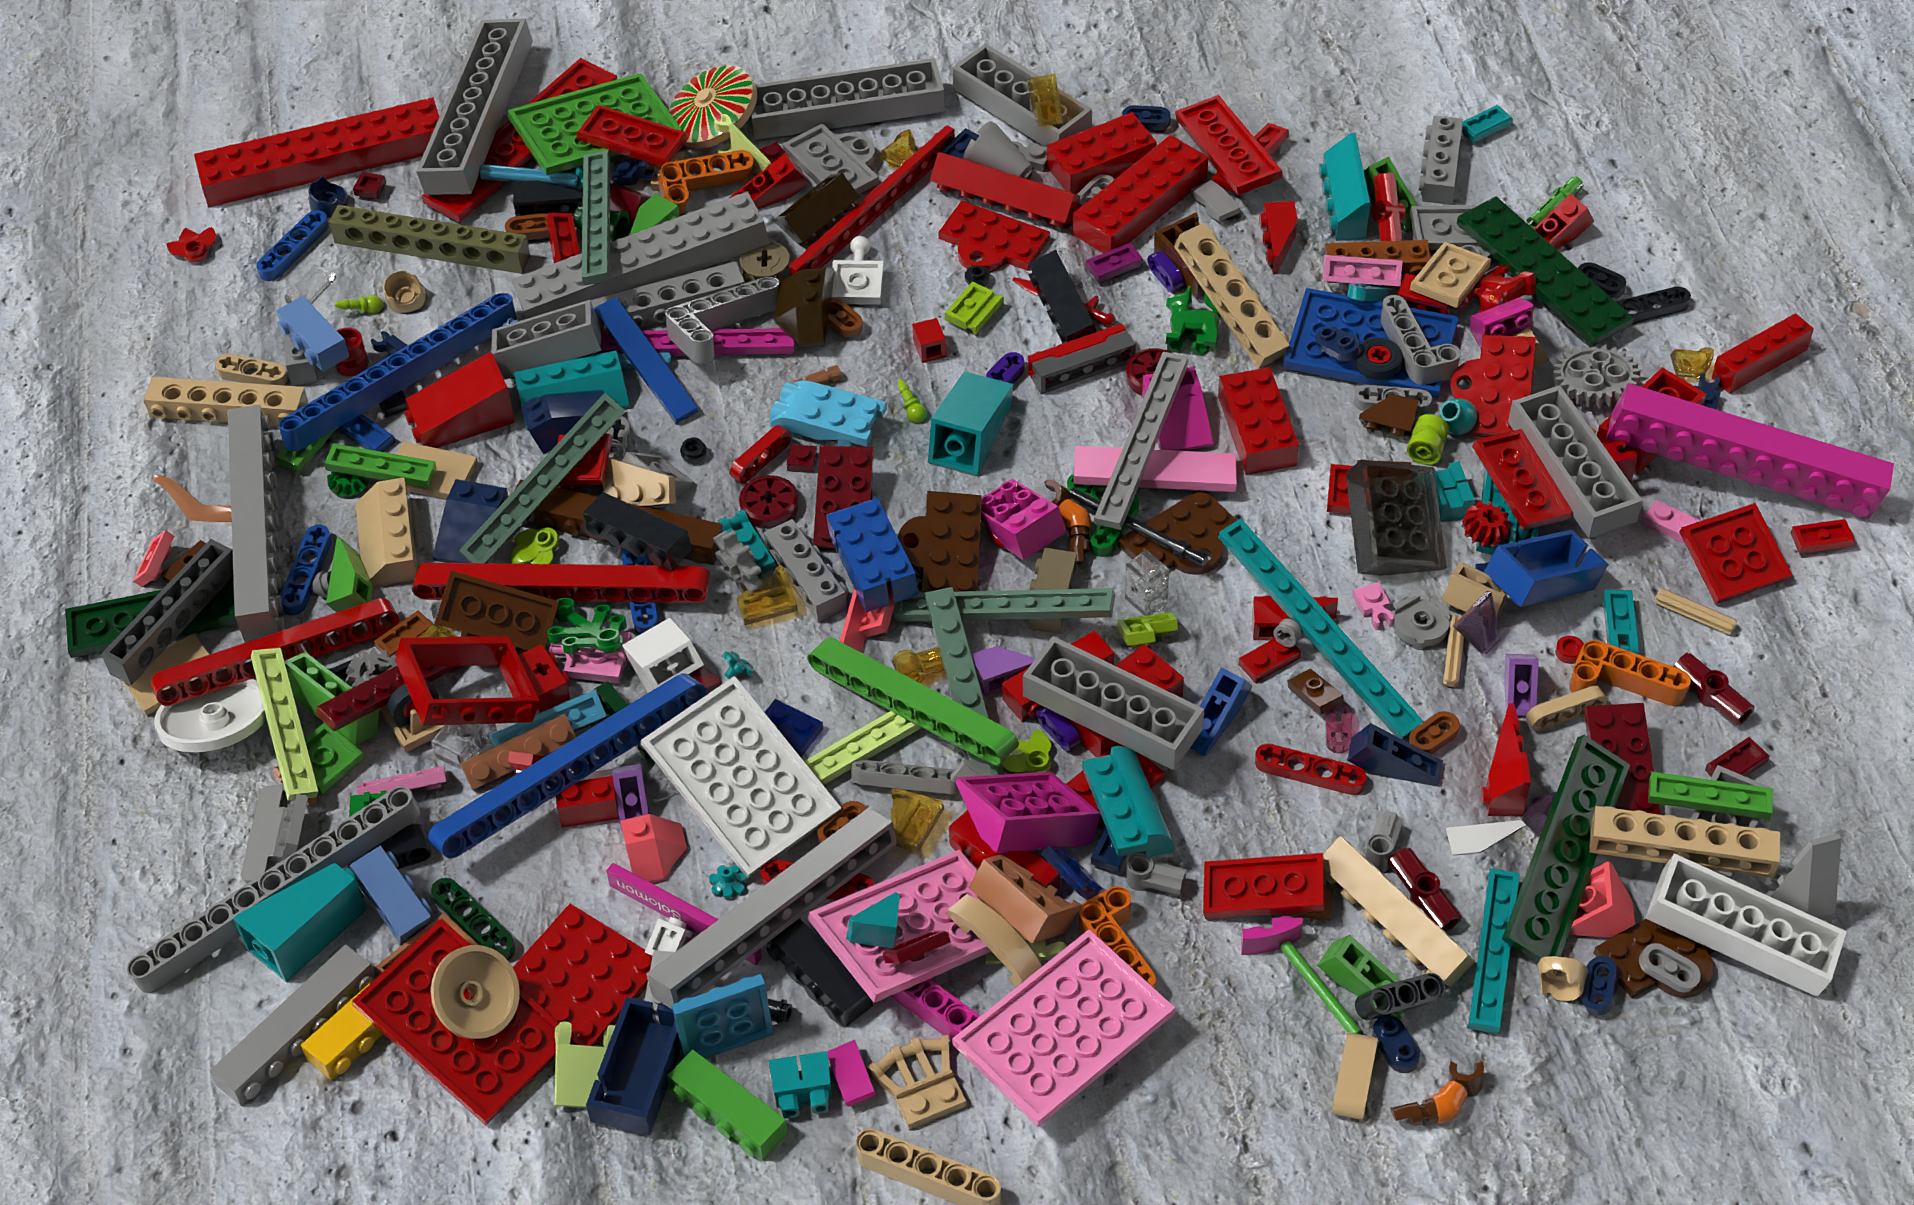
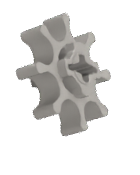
M734 530L729 533L724 531L713 537V541L720 549L715 552V555L722 564L723 572L728 579L732 578L734 582L738 583L742 594L747 591L752 594L764 587L757 577V574L761 573L762 570L757 566L753 557L754 554L748 545L744 546L741 542L739 543Z

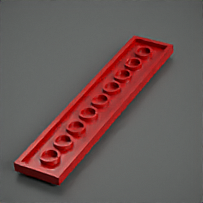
M580 58L528 104L618 80L617 75ZM508 120L496 131L483 164L522 168L534 156L511 121ZM479 173L471 194H423L422 200L424 204L461 222L506 181L481 179Z

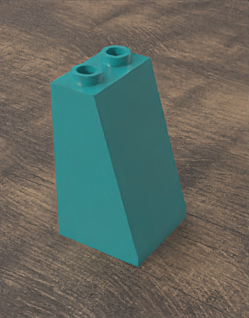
M964 371L931 418L928 463L978 476L1011 408L1013 384Z
M333 863L237 914L233 919L246 950L287 983L366 911L362 900L364 895L357 885L359 881L357 876L350 869L346 868L343 870L336 863Z

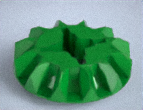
M331 471V474L327 475L328 487L331 492L343 497L361 493L370 483V478L348 474L352 477V482L350 483L344 477L347 475L345 473Z

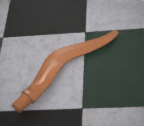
M162 475L153 476V481L161 485L171 495L189 520L232 522L231 506L201 504L172 479Z

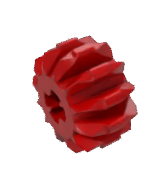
M1479 501L1475 506H1471L1462 521V527L1465 529L1464 536L1472 537V544L1478 542L1482 548L1487 546V544L1494 548L1498 543L1505 541L1508 535V531L1511 528V522L1508 520L1509 513L1501 512V505L1494 507L1491 501L1486 505Z

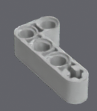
M1398 295L1387 296L1383 300L1380 321L1388 338L1401 349L1402 364L1410 379L1419 385L1451 379L1453 373L1459 367L1460 349L1453 344L1430 347L1404 298Z

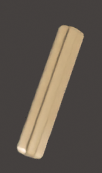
M1661 588L1656 595V604L1721 632L1732 634L1736 627V619Z
M1453 615L1451 617L1443 684L1446 687L1451 686L1454 688L1459 684L1466 618L1464 616Z

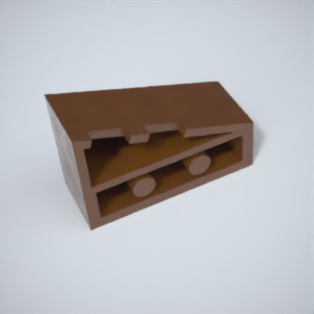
M1197 212L1156 231L1154 236V253L1163 251L1181 272L1184 286L1186 288L1191 286L1192 295L1199 299L1205 295V292L1174 248L1181 233L1200 225Z

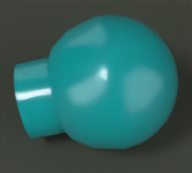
M1455 398L1443 403L1440 408V417L1448 423L1449 433L1462 435L1471 431L1475 426L1477 411L1470 401Z

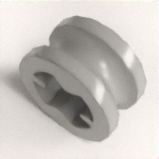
M1286 618L1274 629L1273 634L1281 645L1293 647L1297 640L1301 638L1303 632L1296 621Z

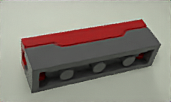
M1123 324L1108 327L1099 332L1028 355V374L1040 394H1044L1127 365L1130 357L1136 352V344Z

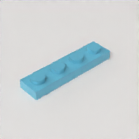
M592 690L536 714L533 723H515L489 734L493 746H496L563 713L566 714L573 730L601 719L606 714L596 690Z

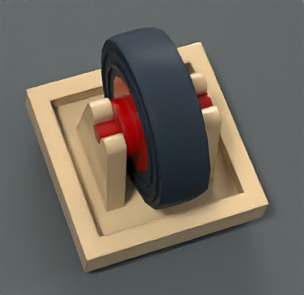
M425 680L432 698L441 699L433 684ZM406 684L397 688L391 695L388 704L380 708L381 714L405 753L457 728L456 725L423 726ZM432 706V709H437L440 706Z

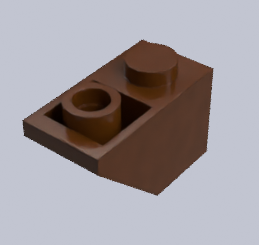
M1392 394L1360 413L1359 420L1364 423L1363 427L1379 431L1380 427L1390 429V434L1405 437L1406 433L1412 434L1420 402L1416 399Z

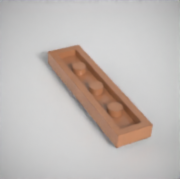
M563 713L459 764L471 789L474 790L516 770L508 763L509 751L545 756L575 739L576 736L566 714Z

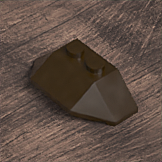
M834 268L800 270L779 283L774 321L799 347L825 345L835 274Z

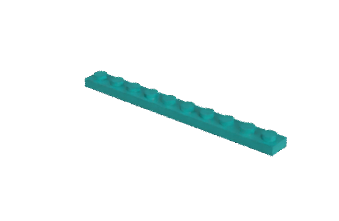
M1241 518L1219 532L1218 538L1290 619L1300 625L1302 632L1395 736L1404 740L1410 736L1414 728L1424 722Z

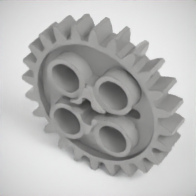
M1582 345L1581 351L1572 348L1571 354L1564 352L1563 358L1557 359V364H1554L1553 382H1555V387L1559 385L1562 387L1570 400L1575 398L1577 405L1584 401L1587 407L1592 403H1596L1598 408L1601 407L1602 403H1606L1610 407L1612 406V401L1618 402L1628 383L1639 386L1640 369H1638V362H1633V356L1626 357V351L1616 353L1617 347L1607 350L1606 345H1603L1601 349H1597L1595 345L1591 349H1587Z

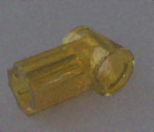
M938 647L915 653L912 650H903L892 658L896 671L919 683L926 676L945 671Z

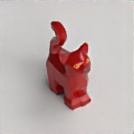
M1498 266L1479 279L1457 308L1450 305L1449 308H1463L1468 306L1472 299H1477L1480 301V312H1483L1524 295L1536 294L1534 273L1525 271L1518 276L1505 278V273L1509 272V267Z

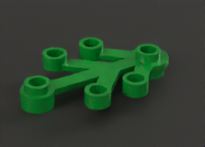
M561 598L556 600L559 601L555 616L558 621H569L577 626L565 628L554 626L547 630L549 642H562L564 653H576L580 650V647H596L604 653H613L623 645V637L619 632L627 628L624 615L612 616L611 607L602 604L594 608L595 615L592 622H589L576 613L573 599ZM609 620L610 627L601 630L604 622Z

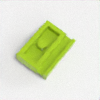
M972 281L944 313L945 320L965 330L969 328L973 330L974 334H977L1004 303V296L1001 294L999 296L995 295L994 291Z

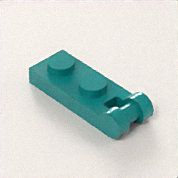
M744 510L736 512L735 516L731 518L724 517L718 520V523L723 524V531L727 533L733 531L732 528L741 527V529L735 531L737 539L744 546L748 545L754 554V560L762 570L757 576L776 568L774 559L751 525Z
M1604 589L1602 597L1607 644L1639 655L1632 590ZM1618 641H1627V645H1618Z

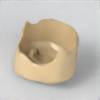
M397 271L389 275L383 284L386 302L393 311L407 313L420 309L423 306L426 298L425 287L415 274H410L407 271Z
M1557 956L1541 958L1538 962L1541 994L1550 993L1554 999L1560 1001L1578 999L1584 990L1588 974L1587 967L1573 958Z

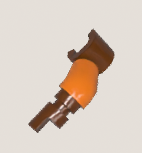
M1046 480L1044 482L1046 488L1056 492L1052 503L1059 507L1063 522L1066 524V530L1069 531V537L1072 538L1069 542L1070 552H1077V564H1081L1084 562V553L1090 551L1089 540H1086V538L1089 537V530L1092 529L1091 517L1087 509L1071 500V494L1067 488L1054 480Z
M1451 1061L1449 1065V1081L1438 1093L1431 1095L1430 1099L1423 1100L1421 1105L1418 1102L1391 1107L1390 1110L1393 1118L1396 1121L1408 1118L1411 1127L1423 1124V1120H1427L1428 1123L1436 1121L1438 1124L1451 1121L1459 1115L1466 1097L1477 1095L1482 1090L1484 1081L1483 1062L1479 1061L1474 1064L1473 1074L1462 1075L1457 1072V1064Z

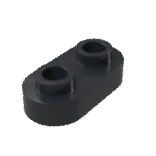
M1591 262L1583 263L1578 267L1580 271L1611 298H1617L1624 294L1626 279L1621 274Z

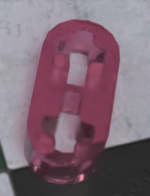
M1344 702L1325 714L1326 747L1333 753H1345L1350 749L1353 731L1352 710ZM1335 713H1340L1342 717L1341 722H1336ZM1336 732L1341 733L1342 742L1337 741Z

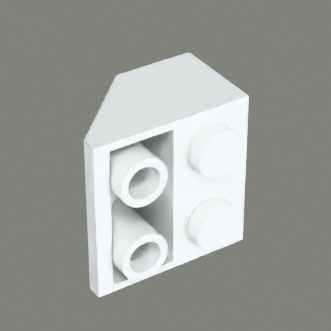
M670 618L621 646L647 693L681 673L689 674L704 665L690 639Z

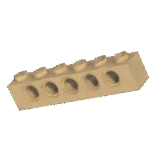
M1204 222L1181 233L1174 248L1256 368L1261 369L1282 358L1289 347L1286 335L1277 328L1271 313L1264 309L1257 293L1251 290L1246 283L1244 274L1235 267L1229 252L1223 249L1218 242L1215 232L1209 229ZM1230 292L1236 294L1237 297L1232 296ZM1258 333L1264 335L1266 338L1260 337Z
M152 377L144 397L149 417L228 423V409L260 405L263 415L267 414L269 417L270 426H279L280 420L309 403L304 387Z
M1596 806L1591 822L1589 852L1668 863L1675 853L1710 870L1774 879L1780 862V832L1767 828L1743 827L1733 823L1722 824L1708 822L1704 819L1693 820L1679 818L1674 815H1657L1644 811L1616 809L1611 806Z

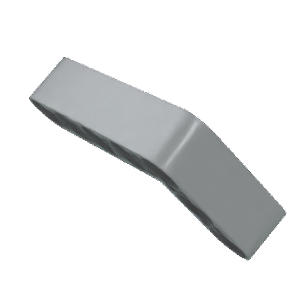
M773 277L760 278L669 308L665 313L668 338L693 362L706 364L713 361L715 353L713 333L711 331L775 310L780 285L779 280Z

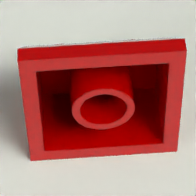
M613 769L594 771L556 795L561 828L619 819L612 775Z

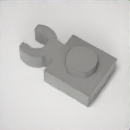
M1012 141L1032 164V169L1044 172L1047 167L1046 147L1029 143L1028 147H1024L1020 142Z

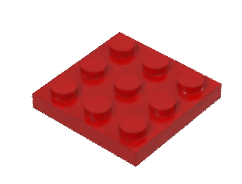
M1756 503L1684 526L1679 531L1715 604L1788 580L1792 576Z

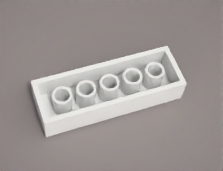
M1675 853L1661 872L1645 917L1654 923L1817 997L1832 981L1847 932Z

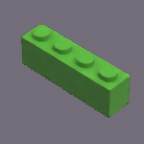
M306 652L284 661L294 699L314 715H316L315 712L318 705L352 688ZM380 708L342 727L337 732L355 746L377 736Z
M693 1049L667 1075L670 1086L669 1092L678 1102L683 1103L685 1101L699 1118L702 1120L709 1119L724 1137L729 1138L731 1136L739 1142L741 1149L750 1156L756 1155L764 1161L788 1135L785 1118Z

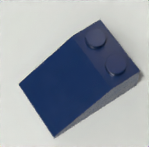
M603 390L545 394L539 398L530 399L521 407L528 431L543 455L550 452L557 445L559 435H566L605 393Z
M455 479L446 499L432 556L433 561L471 563L459 553V550L509 497L507 488Z

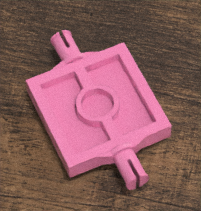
M619 632L623 637V644L632 639L631 632ZM551 643L550 652L554 655L566 656L567 660L563 671L566 672L569 678L620 683L623 669L630 663L622 647L613 653H604L596 647H580L578 652L566 654L563 651L562 644Z

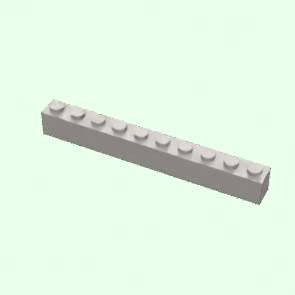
M867 808L649 971L646 975L652 996L672 1009V1004L678 1003L684 998L695 997L701 994L895 846L897 842L893 822Z

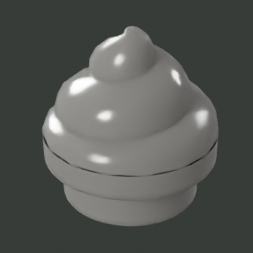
M322 571L315 576L311 586L313 593L327 598L331 571Z

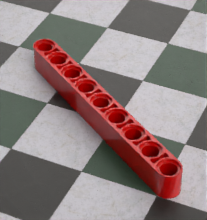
M384 598L375 599L159 671L152 677L151 687L157 701L161 705L173 706L256 678L252 660L246 662L251 659L253 650L281 648L284 661L303 652L315 658L381 636L398 625L400 619L389 600Z

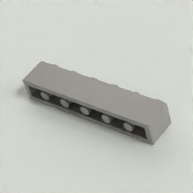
M345 944L210 1070L216 1086L240 1106L253 1099L271 1078L281 1073L283 1067L294 1056H298L303 1052L301 1044L363 988L376 979L371 964Z

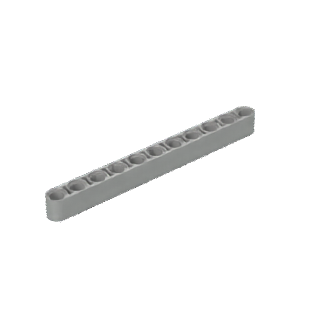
M403 786L390 790L139 953L129 961L127 965L128 975L137 987L146 993L153 992L240 936L233 919L237 914L333 863L344 868L414 822L420 815V808L411 790Z

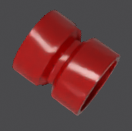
M354 328L338 329L337 332L345 340L349 357L335 365L336 370L343 376H356L365 371L369 364L362 335Z

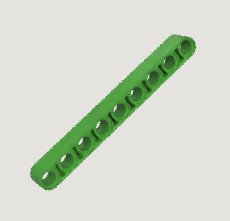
M827 637L807 656L809 664L818 673L992 765L999 766L1019 746L1016 735L1008 728L834 638Z

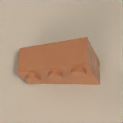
M1002 854L984 859L969 886L981 902L988 904L1013 926L1024 940L1032 944L1067 933L1082 904L1076 900H1073L1071 904L1056 895L1058 889L1052 885H1049L1047 889L1031 879L1033 876L1031 872Z

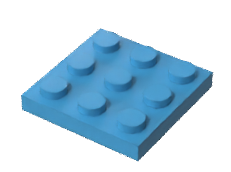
M761 974L745 977L739 982L724 987H716L707 993L684 998L680 1002L672 1004L683 1058L693 1049L706 1059L774 1035L766 986Z

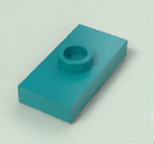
M1497 104L1464 120L1461 133L1472 143H1475L1512 125L1513 118Z

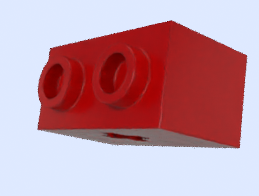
M541 644L518 655L540 700L537 708L539 713L570 699L568 687H571L570 679L565 671L560 673L558 661L552 652L547 653Z

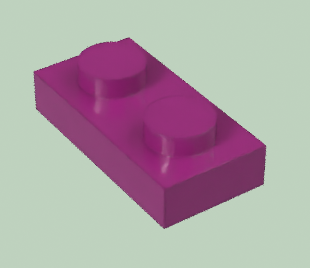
M1131 243L1086 260V268L1098 283L1143 266V258Z

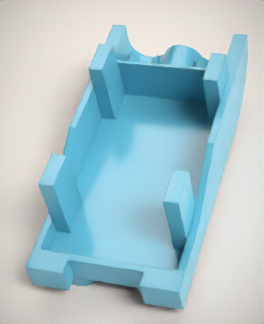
M805 380L796 381L795 383L786 382L782 389L780 400L775 401L772 406L770 426L781 425L790 431L793 437L800 439L806 436L817 440H838V446H852V443L867 447L872 438V431L870 429L877 417L882 418L887 410V403Z

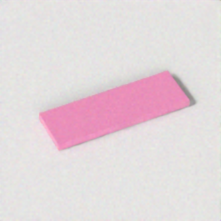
M1075 446L1074 484L1107 486L1123 448ZM1153 450L1139 487L1236 492V454Z

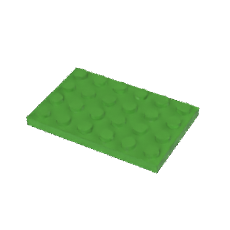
M642 73L508 110L509 120L546 176L582 166L585 154L608 150L577 140L578 130L598 105L682 131ZM608 150L610 157L620 155V153Z

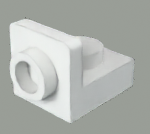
M670 917L668 922L658 919L645 953L653 956L654 950L676 952L682 947L686 936L691 938L693 932L685 929L687 923Z

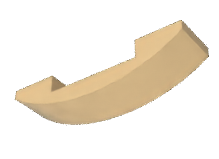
M966 894L945 912L965 934L972 930L1009 969L1012 975L1008 980L1015 987L1019 986L1042 967L1032 949L1019 933L1003 917L980 900Z

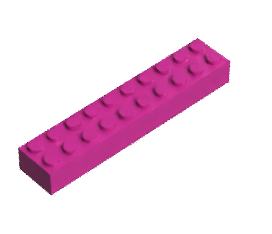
M1630 383L1627 384L1611 413L1606 439L1615 442L1625 441L1627 442L1626 445L1648 453L1658 454L1674 461H1681L1694 465L1697 468L1714 471L1727 477L1737 478L1753 485H1760L1773 489L1776 492L1793 495L1806 501H1813L1832 509H1839L1865 518L1872 516L1890 491L1894 463Z

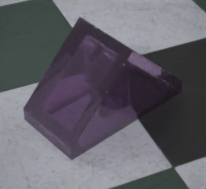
M1486 591L1453 625L1482 654H1487L1500 641L1492 592Z

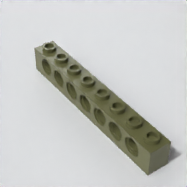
M342 205L337 206L329 221L334 243L519 274H523L530 258L527 237L522 234Z

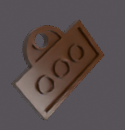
M1198 490L1144 523L1177 541L1183 540L1191 544L1192 549L1210 557L1211 559L1204 566L1188 558L1182 559L1174 555L1172 550L1133 530L1118 539V546L1152 580L1172 567L1187 574H1205L1215 569L1221 562L1223 544L1218 538L1219 532L1237 520L1207 491Z
M927 491L925 516L914 517L901 527L898 539L913 569L922 571L921 593L953 587L954 592L977 591L982 495ZM913 537L917 540L918 546L908 548L904 545L903 539Z
M451 570L435 625L461 632V637L509 636L515 650L517 648L528 651L541 644L546 649L548 642L547 630L553 626L559 601ZM482 665V666H479V667H483V668H496V667H499V666H498V665Z
M1644 919L1596 946L1594 954L1596 957L1607 956L1615 961L1619 970L1618 983L1631 999L1655 985L1669 995L1689 998L1699 995L1708 987L1713 975V962L1710 954L1716 950L1648 919ZM1653 943L1666 946L1698 966L1701 974L1699 983L1689 992L1674 990L1642 970L1639 964L1641 952ZM1650 958V962L1653 965L1658 966V962L1655 959ZM1677 974L1678 978L1685 982L1683 975Z

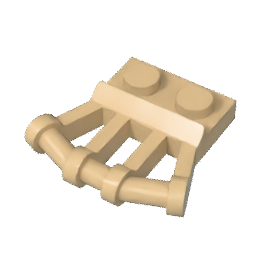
M941 1035V1038L919 1039L915 1037L910 1039L909 1044L901 1047L898 1045L890 1047V1051L876 1064L871 1063L866 1068L869 1076L894 1098L909 1130L967 1107L966 1099L954 1077L953 1071L950 1069L949 1035ZM924 1051L942 1052L941 1072L934 1073ZM915 1055L926 1077L917 1082L914 1081L904 1061L905 1058ZM894 1063L906 1085L902 1088L884 1074Z

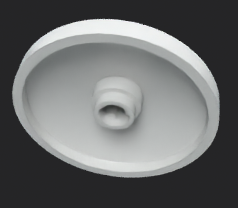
M250 679L173 706L161 705L156 712L154 725L160 741L167 747L182 752H206L230 746L247 738L258 730L267 718L257 680Z

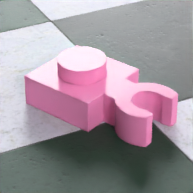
M1379 582L1353 590L1352 597L1363 617L1372 616L1371 624L1375 630L1380 628V619L1386 620L1389 626H1393L1394 616L1389 610L1390 601Z

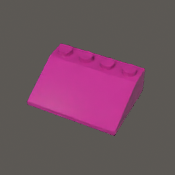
M1052 772L957 777L956 785L980 837L997 853L1004 854L1008 851L1017 850L1028 852L1032 849L1042 848L1052 850L1055 847L1066 846L1076 848L1079 845H1091L1093 842L1100 812Z

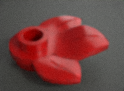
M212 227L205 229L200 234L184 228L180 234L179 241L167 243V249L174 256H182L190 262H199L208 255V248L216 241V233Z

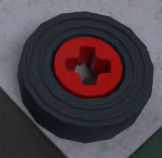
M1371 338L1360 344L1362 352L1355 359V364L1362 375L1373 380H1386L1399 372L1403 359L1401 349L1396 343L1385 338Z

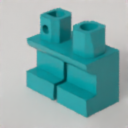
M1459 461L1449 463L1448 469L1436 471L1434 468L1429 467L1427 476L1415 478L1414 491L1416 496L1430 495V497H1425L1421 500V509L1424 516L1437 514L1439 521L1462 519L1465 517L1467 510L1474 506L1475 499L1468 482H1466L1467 479Z
M827 1051L799 1055L802 1080L799 1079L796 1056L768 1060L776 1107H780L783 1118L797 1117L800 1115L798 1104L810 1102L812 1113L820 1114L829 1111V1100L832 1099Z

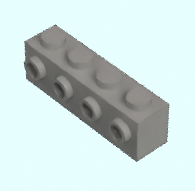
M1433 115L1432 125H1427L1425 140H1430V142H1425L1423 157H1428V159H1422L1421 174H1425V176H1420L1418 191H1423L1422 202L1452 205L1463 122L1461 118Z
M791 519L764 532L765 547L818 623L847 609L846 597H848V591L843 582L838 583L835 579L832 567L829 563L825 564L823 562L819 549L816 545L812 546L810 544L808 535L803 527L799 528L794 520Z

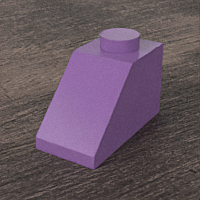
M998 646L982 649L971 655L984 697L1002 691L1003 682L1029 668L1035 660L1033 657Z
M1505 654L1504 688L1506 711L1508 704L1514 703L1518 716H1526L1528 711L1537 705L1539 659L1534 654Z
M642 763L613 768L612 775L620 821L649 814Z

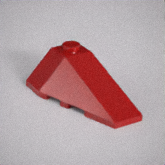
M1514 703L1508 704L1486 787L1481 788V803L1487 805L1488 816H1523L1531 781L1526 752H1523L1522 749L1524 741L1523 737L1519 736V720Z

